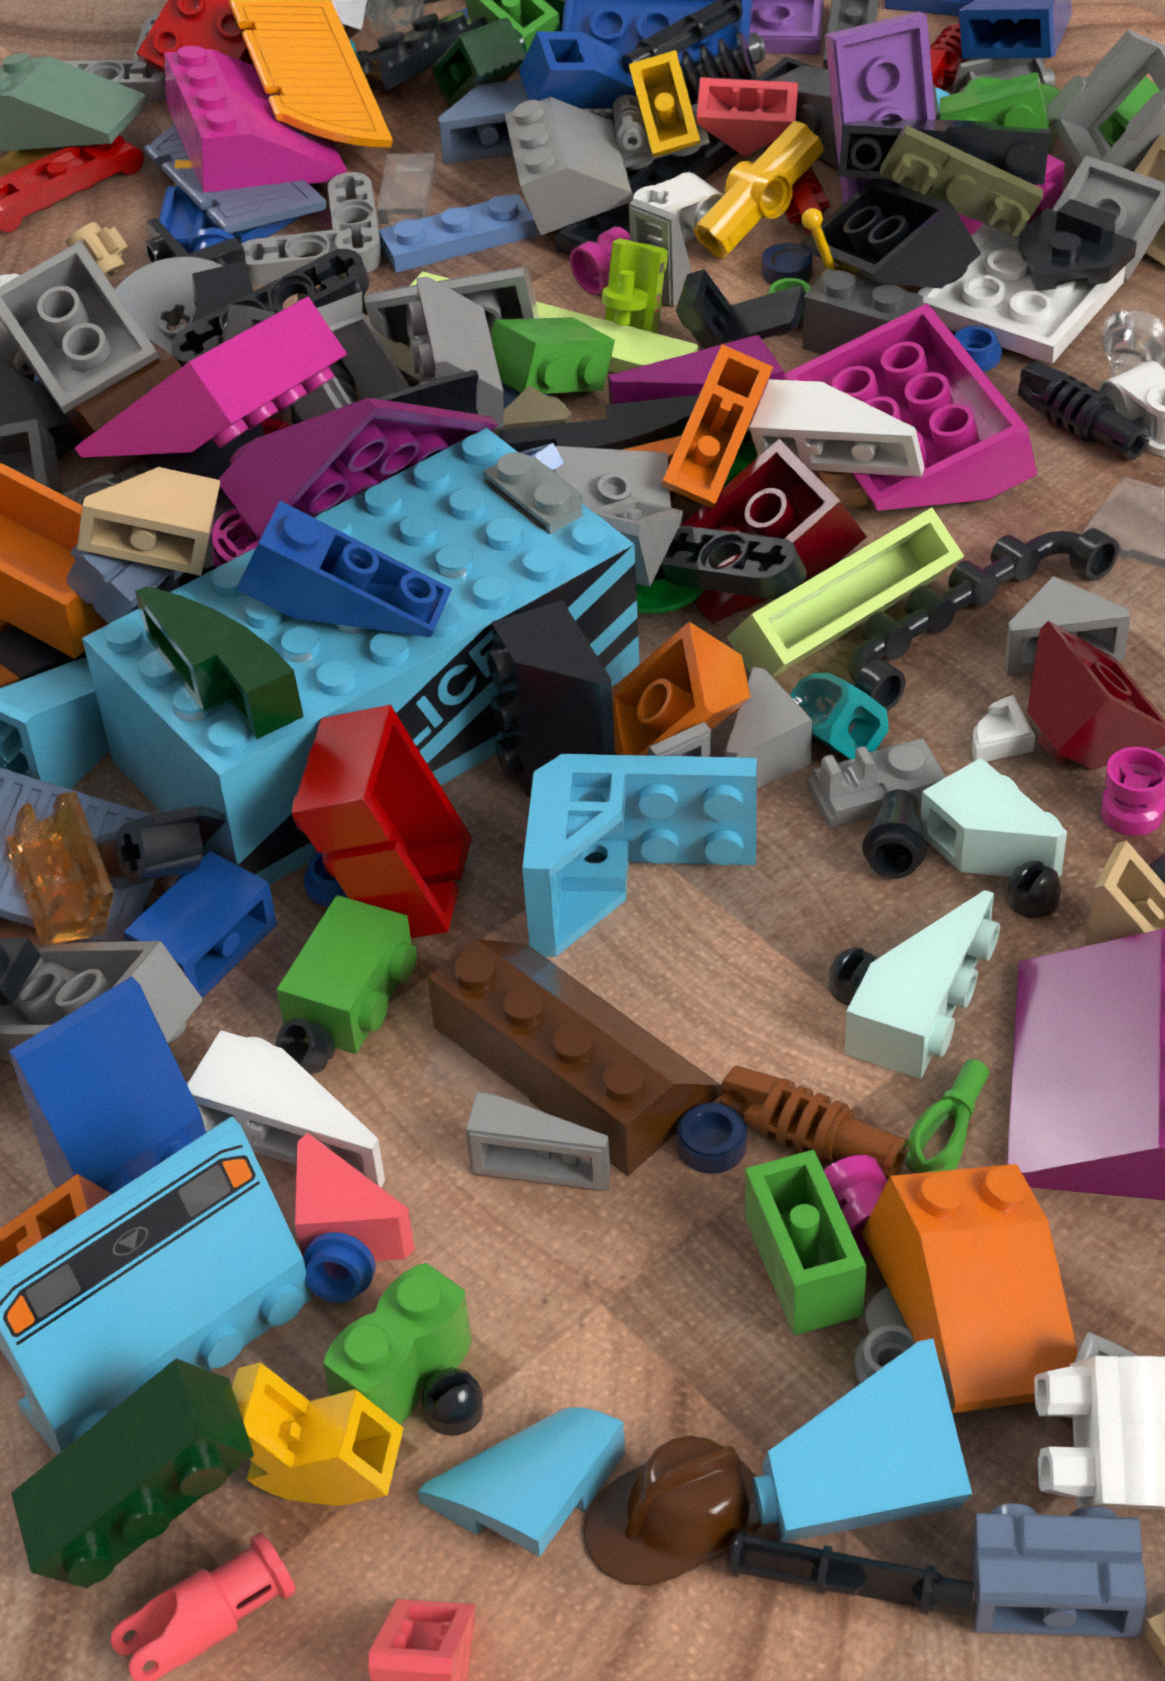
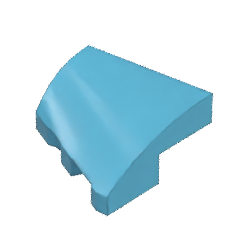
M569 1407L561 1409L425 1482L418 1491L419 1502L478 1535L483 1526H486L540 1557L576 1507L585 1512L626 1454L624 1423L612 1416L588 1408Z

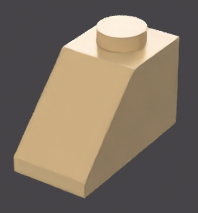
M157 467L88 495L84 498L77 550L201 576L213 526L221 480Z

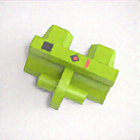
M622 238L613 241L608 286L602 290L601 298L602 303L606 305L605 320L615 322L618 325H627L658 333L659 319H661L662 310L661 298L664 271L667 266L668 251L665 248Z

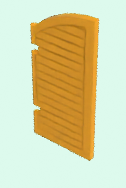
M229 0L238 27L240 29H253V31H243L242 36L265 93L279 94V96L273 95L269 97V103L277 121H283L300 130L338 142L367 147H392V136L331 0Z

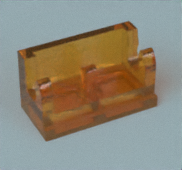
M76 791L58 794L53 804V814L44 820L35 821L36 816L31 803L23 805L16 816L14 834L6 839L7 851L42 946L105 935L114 890Z

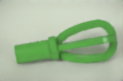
M975 1059L965 1061L950 1090L944 1092L940 1101L929 1106L914 1124L909 1135V1153L905 1160L906 1166L912 1173L956 1169L965 1145L969 1119L975 1110L974 1103L989 1077V1069L981 1061ZM948 1118L954 1119L955 1128L948 1144L939 1154L927 1160L922 1151L928 1141Z

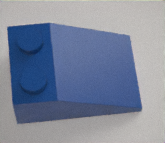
M132 976L9 1051L50 1181L56 1188L76 1174H79L113 1194L206 1133L199 1108L140 984Z

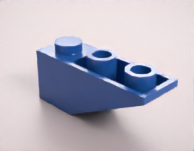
M537 31L519 69L528 100L540 101L552 97L581 109H612L615 100L622 95H632L637 98L632 75L622 65V56L625 53L583 32Z
M279 501L236 590L294 619L431 637L452 588Z

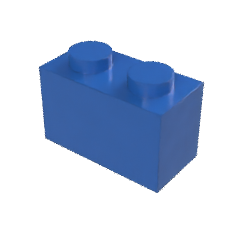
M209 851L202 858L198 869L191 873L181 874L169 890L147 910L140 912L133 919L131 925L123 932L125 941H161L203 998L277 926L269 882Z

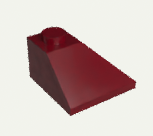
M1048 620L1039 630L1027 713L1042 732L1037 737L1040 745L1061 763L1071 759L1091 770L1107 766V762L1113 753L1123 748L1136 746L1155 750L1164 747L1165 719L1119 661Z

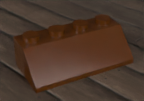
M475 939L428 976L434 1029L544 1113L608 1136L610 1163L627 1176L677 1133L678 1122L686 1111L700 1104L712 1103L721 1095L720 1083L528 944Z

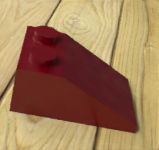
M780 439L773 443L721 490L713 509L705 505L702 506L680 526L789 540L794 544L806 567V577L803 583L837 564L867 537L843 503ZM740 555L726 559L716 569L732 564ZM705 589L693 602L712 623H715L768 599Z

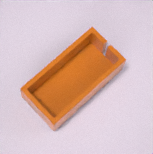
M0 463V618L76 659L85 652L82 638L108 625L94 610L92 603L87 604L67 585L66 577L75 562L70 552L78 543L83 505Z

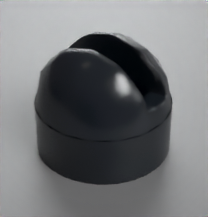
M1036 860L1025 862L1016 867L1008 883L1007 901L1009 906L1016 913L1028 918H1042L1052 914L1057 909L1060 900L1061 884L1058 873L1053 868L1044 866L1043 862ZM1032 884L1029 892L1023 889L1026 885Z
M856 947L846 949L836 955L829 974V989L832 996L840 1003L849 1006L870 964L878 958L871 953L865 952L863 948ZM850 971H854L850 981L844 978Z
M299 1018L291 1019L283 1025L275 1043L276 1047L282 1048L309 1074L319 1073L324 1070L328 1059H332L335 1052L334 1040L328 1029L315 1021ZM306 1036L309 1038V1044L304 1041Z
M454 1367L439 1370L428 1379L422 1395L424 1415L428 1425L436 1432L448 1436L465 1434L475 1428L484 1412L482 1391L477 1380L466 1370Z

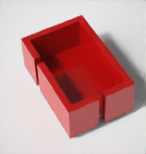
M391 704L321 718L312 748L308 752L307 764L298 793L292 803L291 813L296 826L307 835L317 852L322 853L323 863L327 872L332 877H335L349 899L407 915L411 938L449 932L459 888L454 880L462 879L472 840L471 834Z

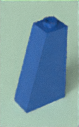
M974 0L959 10L962 58H1052L1057 52L1071 19L1072 1Z

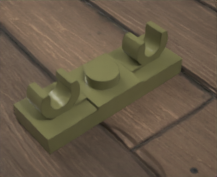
M908 125L903 127L880 166V176L913 191L952 204L957 213L970 219L973 218L1016 239L1043 199L1042 188Z

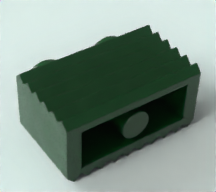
M505 17L458 35V38L454 39L455 42H452L449 49H446L443 56H440V59L437 60L438 62L435 63V66H432V73L448 106L452 107L477 85L507 81L523 63L526 56L525 41L521 33L514 29L511 21Z

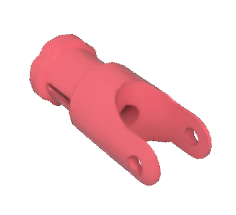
M260 1532L250 1539V1548L210 1573L201 1568L150 1600L139 1611L121 1621L111 1633V1646L120 1655L134 1654L128 1669L130 1676L135 1681H155L237 1632L240 1619L277 1596L286 1600L295 1594L296 1588L275 1548L268 1538ZM130 1630L135 1631L134 1636L130 1640H123L126 1632ZM148 1661H156L152 1669L148 1671L143 1670L144 1665Z

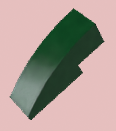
M149 586L135 591L148 640L204 712L228 701L256 739L304 717L294 669L268 643L247 627L211 607L178 594Z

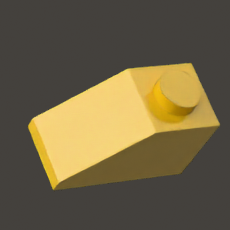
M676 50L629 64L653 158L701 144Z

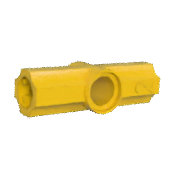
M793 121L755 163L743 161L734 166L728 175L724 196L693 229L698 242L704 245L712 255L724 259L763 217L774 219L782 215L790 204L793 191L792 185L825 151L820 138L806 124Z

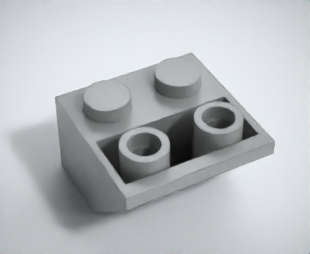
M428 276L416 278L417 301L408 302V313L412 335L419 336L417 340H410L413 370L415 374L421 373L422 379L426 380L425 382H419V385L476 370L479 375L476 392L478 414L492 416L498 424L495 429L504 428L503 387L484 307Z

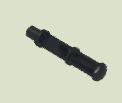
M717 0L695 13L685 16L682 20L656 34L639 41L636 44L635 50L622 56L624 69L631 74L629 68L631 63L674 50L679 53L728 25L739 21L743 15L740 1Z
M745 1529L737 1530L728 1543L726 1565L732 1577L739 1578L740 1574L816 1588V1593L825 1595L826 1590L852 1596L859 1595L918 1607L920 1614L928 1615L929 1611H934L935 1609L966 1615L970 1614L974 1582L944 1577L939 1572H935V1566L927 1565L925 1570L832 1552L833 1547L824 1545L822 1550L747 1535V1530Z

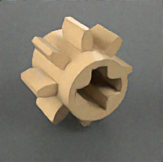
M91 222L75 231L65 241L66 245L70 247L81 240L108 280L120 273L125 267V263L121 259L123 256L121 252L127 249L128 245L115 226L109 230L107 227L101 229L97 222Z

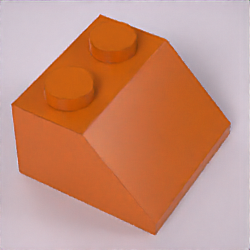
M691 622L684 625L612 688L615 755L646 756L649 747L702 722H705L712 730L725 718L736 713L743 703L751 698L742 655Z

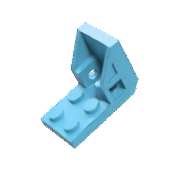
M561 754L534 771L522 866L529 946L544 957H557L626 901L629 862L756 865L757 758ZM587 861H597L600 863H589Z

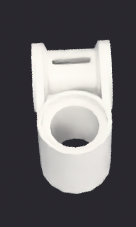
M687 172L657 185L637 190L634 194V199L645 203L648 202L650 205L676 214L685 243L696 238L693 229L724 194L696 174Z
M1152 360L1103 381L1099 386L1100 394L1111 398L1116 411L1120 412L1123 416L1147 427L1151 432V436L1147 437L1150 441L1146 449L1157 456L1165 457V369L1159 363Z

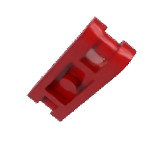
M118 135L111 144L65 147L0 177V230L12 232L19 227L23 217L35 211L47 209L53 206L55 202L78 191L90 189L95 183L120 171L127 175L135 174L143 165V152L132 143L125 142L124 138Z

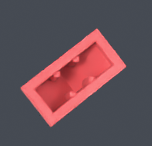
M700 78L697 124L746 157L777 139L796 120L798 82Z
M309 1133L297 1141L295 1227L302 1257L309 1243L315 1237L330 1232L344 1233L357 1238L369 1248L375 1261L405 1259L415 1250L409 1210L406 1206Z
M397 1599L369 1650L368 1670L371 1681H467L475 1626L476 1604Z

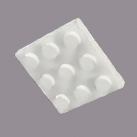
M983 223L971 236L981 255L968 266L966 273L957 281L947 284L943 288L923 287L917 294L923 295V305L928 303L948 329L957 332L968 326L986 327L996 334L997 342L1001 347L1026 355L1033 360L1053 364L1124 283L1125 267L1107 283L1087 285L1085 278L1057 281L1056 289L1037 291L1031 280L1030 267L1023 260L1018 249L1019 236L1016 239Z

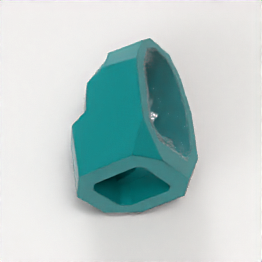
M812 673L800 679L790 694L791 698L812 719V738L849 760L856 758V748L866 747L868 752L876 751L889 731L887 709L860 689L831 673Z

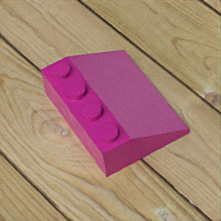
M185 46L177 52H164L166 106L204 193L285 182L291 183L305 180L308 184L329 182L336 175L348 172L332 140L316 136L283 121L276 120L269 103V97L273 95L279 96V94L265 93L255 66L215 50L204 49L199 46Z
M308 296L189 361L77 445L75 449L81 458L187 453L195 451L211 440L220 449L248 429L250 431L275 413L283 411L303 396L309 395L334 378L335 375L329 367L346 356L347 353Z
M928 303L784 374V380L823 382L915 427L925 467L922 477L850 473L876 511L988 500L1038 475L1028 427Z

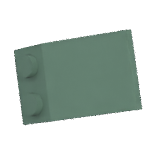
M28 53L10 55L2 60V66L0 67V151L111 144L148 104L146 94L50 56L30 58Z

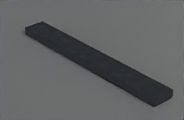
M785 57L757 78V80L771 81L798 67L815 66ZM707 131L710 143L702 145L695 153L682 157H676L671 154L654 159L649 166L640 169L629 178L633 197L636 191L643 187L657 185L673 179L682 173L690 172L705 180L738 154V152ZM629 203L569 224L555 235L556 251L570 256L573 249L587 241L596 243L599 235L613 227H621L630 234Z

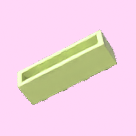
M930 508L752 613L727 636V639L734 650L742 655L744 665L750 674L752 668L757 667L766 669L775 678L866 623L873 614L884 612L909 597L918 587L927 586L960 561L964 555L934 509Z

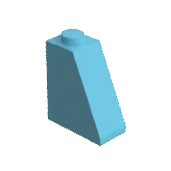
M80 658L0 688V768L72 789L110 751L86 658Z
M933 1339L915 1343L767 1452L762 1464L763 1475L753 1477V1491L761 1524L774 1523L778 1541L787 1543L958 1509L972 1495Z

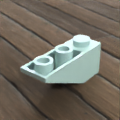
M986 890L982 891L870 964L846 1011L845 1055L918 1079H922L933 1055L939 1057L945 1055L955 1026V1019L952 1018V1014L956 1006L967 1008L978 977V970L975 969L979 958L986 961L990 960L998 941L1000 923L991 920L994 893Z

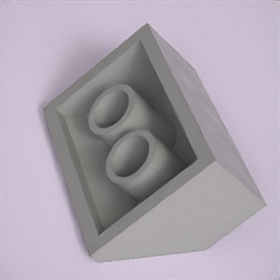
M552 97L540 101H525L519 104L513 111L505 114L520 186L540 235L634 200L611 120Z
M528 266L437 281L484 307L490 337L494 320L538 318L537 302ZM417 285L376 291L364 295L367 313L371 325L376 331L393 342H401L409 348L410 340L419 339V336L412 335L408 313V302L417 301Z

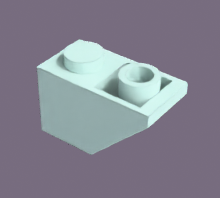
M982 758L922 791L920 822L925 841L960 872L1011 877L1016 867L1025 862L1036 860L1043 862L1044 866L1053 868L1058 873V877L1062 875L1067 831L1054 815L1044 812L1018 789L1013 780L998 773Z

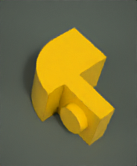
M261 1362L237 1369L232 1388L254 1452V1456L249 1459L252 1462L247 1481L270 1494L287 1500L331 1506L349 1505L388 1496L404 1429L400 1424L356 1389L309 1401Z

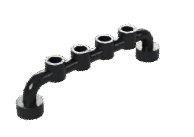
M1096 528L1089 529L1083 534L1067 531L1048 532L1026 543L1012 535L1003 536L992 549L990 557L992 564L981 568L969 560H964L952 570L948 581L949 590L939 594L928 586H920L911 593L905 607L906 616L895 620L884 612H877L867 620L862 630L863 642L852 651L847 664L850 678L855 682L854 686L889 711L900 700L905 689L906 679L900 670L881 660L882 657L886 656L890 659L901 657L908 650L913 638L928 629L935 633L944 631L951 624L956 612L971 603L978 607L986 605L992 600L1000 585L1013 577L1019 581L1027 580L1034 574L1039 562L1051 555H1070L1069 562L1073 570L1091 580H1099L1109 573L1118 558V541Z

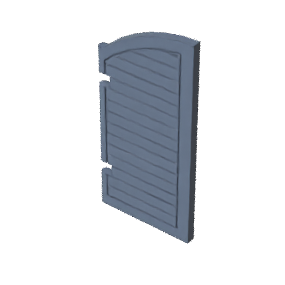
M175 125L167 129L144 148V152L157 165H162V170L202 210H207L209 218L220 229L230 234L327 209L326 200L305 180L204 193L193 167L174 168L176 160H189Z

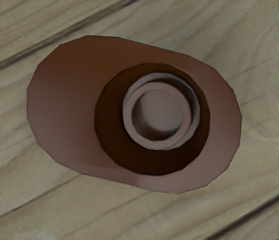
M696 1436L671 1439L655 1449L644 1465L618 1477L598 1493L587 1511L583 1533L589 1556L604 1574L624 1584L652 1586L675 1579L725 1554L728 1543L737 1530L745 1529L747 1530V1535L753 1536L761 1523L753 1491L752 1480L756 1476L740 1460L732 1446L723 1447L708 1438Z

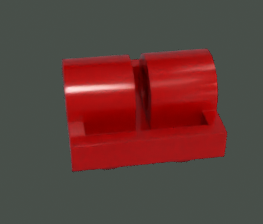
M168 0L139 47L137 56L140 61L164 74V52H177L185 46H199L204 49H212L251 65L252 59L242 33L245 30L253 31V29H240L238 27L229 0Z

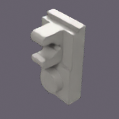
M921 738L868 752L866 747H859L855 751L856 758L839 763L836 762L833 755L826 756L821 761V767L813 769V776L807 777V787L829 828L876 816L880 809L882 797L892 790L901 789L909 791L917 798L918 804H921L922 791L943 780L946 776L925 740Z

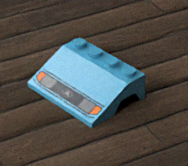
M233 1116L0 1267V1349L21 1380L26 1394L24 1398L17 1402L20 1411L56 1456L174 1359H180L209 1371L213 1368L223 1367L234 1360L244 1346L273 1326H280L289 1322L298 1314L303 1305L312 1300L310 1289L305 1281L306 1268L302 1254L241 1125Z

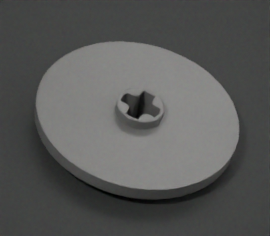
M196 257L167 258L136 270L125 278L115 288V291L147 338L173 355L171 348L173 338L181 329L193 323L196 309L193 300L192 273L222 265ZM181 319L186 320L187 325L181 324L176 328V331H170L169 325L177 326Z

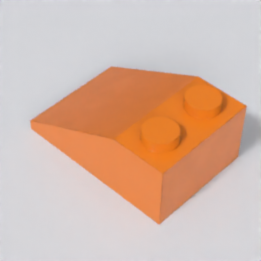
M1009 1164L890 1176L861 1233L915 1343L928 1339L934 1340L952 1413L1035 1402V1376L1043 1372L1070 1367V1363L1075 1362L1078 1351L1049 1222L1018 1165Z

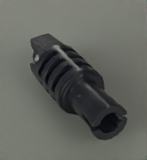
M1036 361L1021 369L1018 396L1040 412L1044 418L1053 421L1054 424L1076 435V437L1083 441L1103 442L1129 460L1137 459L1147 448L1150 441L1147 437L1151 436L1150 430L1116 411L1112 399L1108 396L1100 394L1099 391L1077 380V378Z

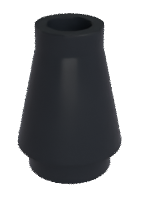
M896 789L887 792L882 797L880 809L863 840V854L870 867L877 874L886 878L898 879L912 874L926 857L927 847L918 814V800L909 791Z

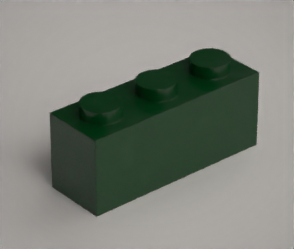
M174 1359L11 1492L31 1573L75 1586L89 1588L92 1584L107 1578L117 1564L146 1541L166 1531L171 1521L200 1498L219 1489L229 1475L254 1456V1452L230 1379L180 1359Z

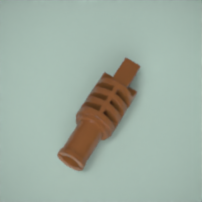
M737 1065L731 1069L722 1081L720 1104L727 1105L736 1110L742 1116L743 1122L767 1139H774L776 1136L777 1142L786 1147H790L794 1143L795 1150L800 1153L815 1150L821 1162H833L837 1158L841 1160L854 1155L873 1157L879 1163L887 1181L890 1176L898 1175L908 1152L906 1149L909 1145L908 1139L888 1131H883L854 1118L853 1110L849 1109L848 1104L837 1100L831 1104L829 1096L822 1093L814 1095L812 1089L803 1085L796 1088L794 1081L787 1078L775 1077Z

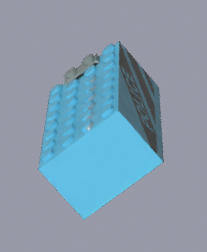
M488 428L468 436L466 439L314 517L452 588L431 637L291 618L236 590L256 548L171 591V593L181 595L219 611L244 625L268 643L294 669L303 718L256 739L228 701L204 712L148 640L140 609L82 638L112 762L161 813L192 806L209 807L224 813L225 823L204 845V855L212 851L268 881L269 885L309 863L312 857L318 853L307 835L296 826L291 812L293 799L298 793L307 764L308 752L312 748L321 718L391 704L440 786L495 755V742L502 740V732L497 726L492 712L491 697L498 695V687L491 677L486 659V652L494 649L491 623L493 621L563 600L610 676L612 686L620 682L639 665L635 544L584 505L582 493L535 456L531 458L527 454L514 450Z

